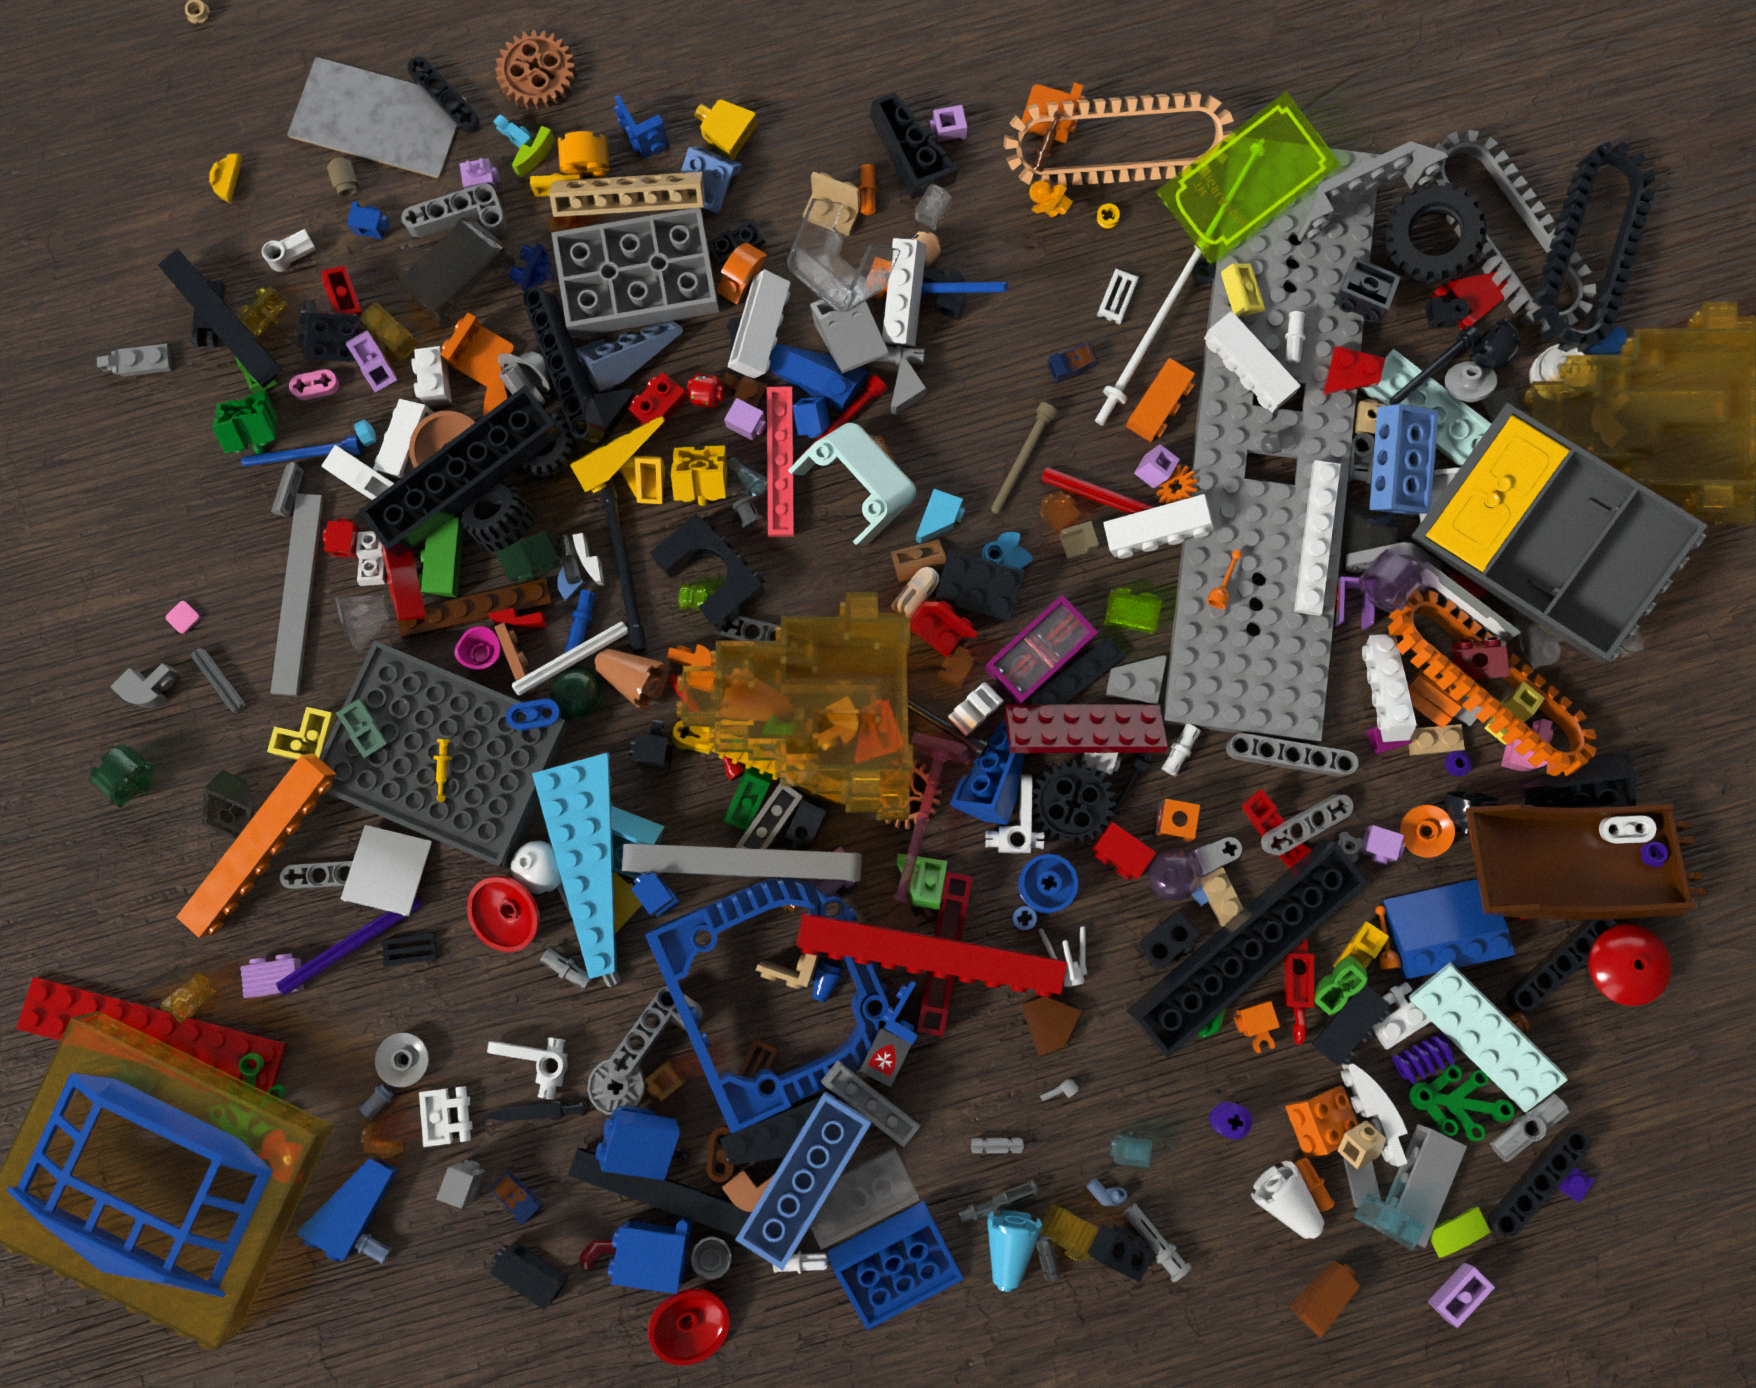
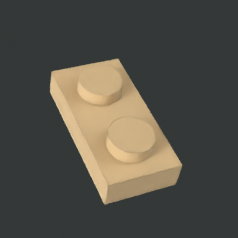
M1461 724L1447 725L1445 728L1440 726L1415 728L1410 739L1411 744H1409L1410 756L1465 750Z
M1223 867L1197 878L1209 899L1208 902L1220 926L1227 924L1243 910Z

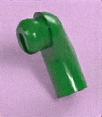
M1227 1007L1196 1034L1200 1037H1208L1219 1032L1223 1025Z

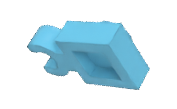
M500 114L493 121L497 125L496 129L509 137L510 141L520 148L524 144L532 147L533 142L531 138L533 136L523 126L518 128L515 124H510Z

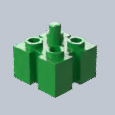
M266 390L247 395L246 399L239 401L233 399L216 405V418L213 419L212 429L225 454L242 452L248 448V444H251L256 454H261L265 451L263 445L275 440L276 429L274 426L277 425L278 415Z

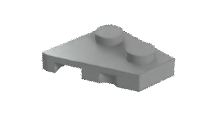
M1162 655L1112 668L1105 695L1157 705L1167 656Z

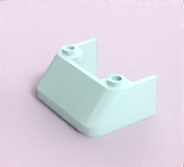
M846 423L816 441L788 471L795 475H805L815 464L827 466L839 458L871 493L862 506L863 515L871 524L853 541L855 545H868L913 501L916 495V488L912 481L860 425Z

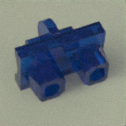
M539 243L535 247L523 244L519 257L527 262L525 269L514 265L509 273L510 279L520 285L523 292L529 287L534 286L535 283L542 286L544 280L552 281L554 278V274L549 270L552 263L547 261L549 255L544 251V245Z

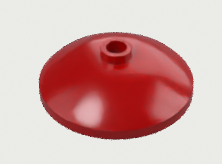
M490 876L477 883L469 894L467 901L468 919L475 934L486 945L502 952H515L525 948L534 940L540 925L539 910L535 899L521 883L506 876Z
M1617 925L1600 934L1591 947L1588 961L1591 978L1597 989L1611 1001L1627 1006L1644 1005L1658 998L1666 989L1671 977V959L1665 944L1652 931L1638 925ZM1636 960L1641 963V967L1638 970L1634 966Z
M702 1289L680 1291L666 1298L653 1312L648 1324L650 1346L657 1357L669 1364L685 1366L699 1363L713 1355L724 1343L730 1326L729 1313L724 1302L710 1291Z

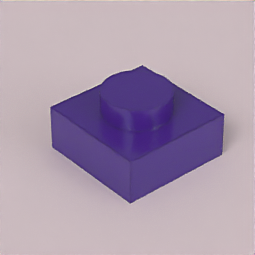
M1574 1167L1557 1189L1580 1203L1594 1180Z

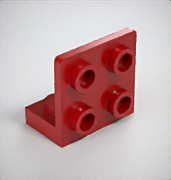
M923 601L906 625L908 629L944 657L950 655L962 637L976 638L979 634L973 629L975 625L965 617L960 619L953 613L955 609L945 601L941 603L937 601Z

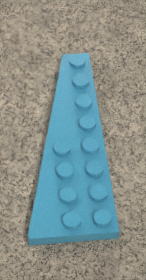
M609 752L532 773L589 979L617 971Z

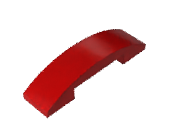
M1259 789L1241 805L1244 813L1261 837L1269 830L1285 822L1276 811L1278 808L1262 789ZM1291 829L1293 837L1297 838V835ZM1273 838L1274 842L1271 844V847L1277 848L1276 843L1282 839ZM1301 843L1284 854L1277 856L1290 869L1311 849Z

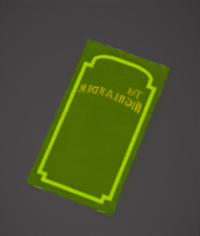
M1286 91L1160 187L1156 193L1211 265L1335 170L1341 163Z

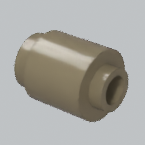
M343 157L332 159L327 166V170L334 191L340 197H349L358 192V182L351 161Z

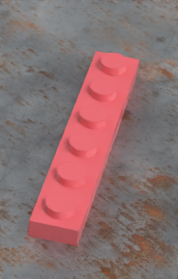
M767 387L769 537H794L793 474L788 471L793 466L792 387Z

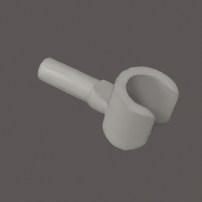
M1066 1079L1058 1087L1040 1095L1042 1101H1045L1064 1092L1070 1098L1078 1091V1086L1072 1079Z

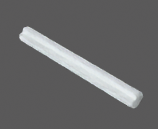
M623 622L615 624L512 683L513 690L517 695H521L628 633L626 625Z

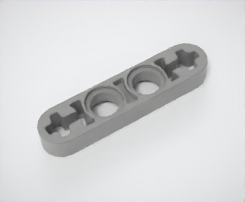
M1334 794L1266 832L1261 840L1263 850L1272 855L1284 854L1347 818L1353 811L1352 800L1346 795ZM1338 801L1343 802V805L1340 807L1341 811L1333 810L1330 812L1328 810L1338 807ZM1317 811H1320L1323 814V821L1317 826L1313 822V816ZM1298 823L1302 828V833L1299 837L1294 838L1291 829L1293 825ZM1273 838L1282 839L1276 843L1277 848L1271 847V844L1274 842Z
M353 861L289 865L281 871L280 882L284 887L290 889L345 886L346 881L341 880L339 873L345 866L351 868ZM318 868H323L326 872V878L321 883L315 882L313 874ZM294 870L295 874H306V879H296L293 884V881L288 880V875H292Z

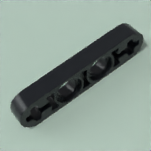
M420 56L412 58L407 66L412 79L464 133L476 131L480 122L475 110L427 59ZM417 67L424 69L427 75L426 78H424L420 71H416ZM438 81L442 83L440 90H429L433 82ZM448 99H457V105L454 108L445 107ZM461 112H463V114L468 119L471 118L472 121L469 124L468 122L463 121L460 115Z

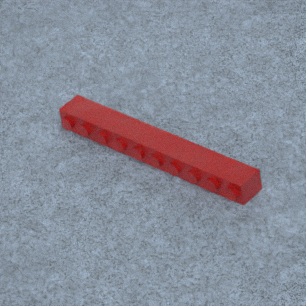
M802 913L796 945L802 948V953L817 956L818 951L829 953V958L844 960L845 956L854 957L856 963L870 965L871 961L881 962V967L897 970V965L908 967V972L923 974V970L934 972L933 976L943 979H949V975L960 976L959 981L975 984V979L983 980L985 985L989 987L1001 988V984L1011 985L1010 990L1026 993L1027 989L1037 990V995L1052 997V993L1061 994L1067 962L1061 959Z

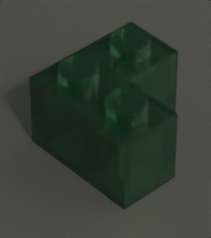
M546 531L523 542L518 541L495 553L509 581H517L518 584H523L533 579V573L540 569L543 572H547L557 567L556 561L560 560Z

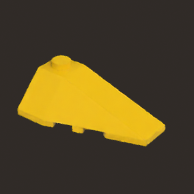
M663 415L636 428L631 433L615 439L605 447L603 445L574 460L570 466L584 491L592 490L593 493H596L607 486L605 482L618 471L665 421Z

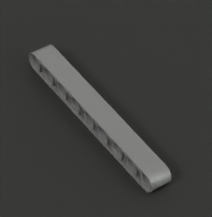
M623 844L622 871L861 881L862 854Z

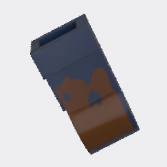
M1085 343L1059 354L1058 352L1050 355L1047 366L1055 383L1058 384L1095 367L1099 361L1091 344Z
M506 1171L491 1187L494 1195L515 1215L514 1218L521 1226L527 1223L544 1205L523 1182L509 1171Z

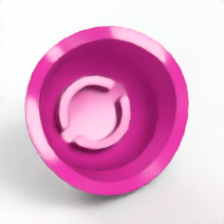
M483 626L473 627L466 631L455 647L457 661L464 667L474 670L490 668L497 662L501 653L500 642L496 634Z

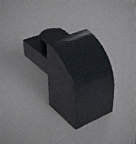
M926 266L924 268L923 280L928 283L966 282L963 275L953 267L948 276L938 268L930 269ZM940 293L936 301L935 312L958 321L966 304L967 293Z

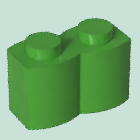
M1352 956L1345 957L1335 966L1332 974L1325 976L1317 983L1314 989L1315 1003L1328 1015L1338 1012L1346 1004L1348 997L1358 993L1366 984V969Z

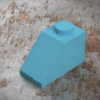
M934 489L917 532L916 542L923 543L952 530L956 522L961 523L965 508L962 507L963 499Z

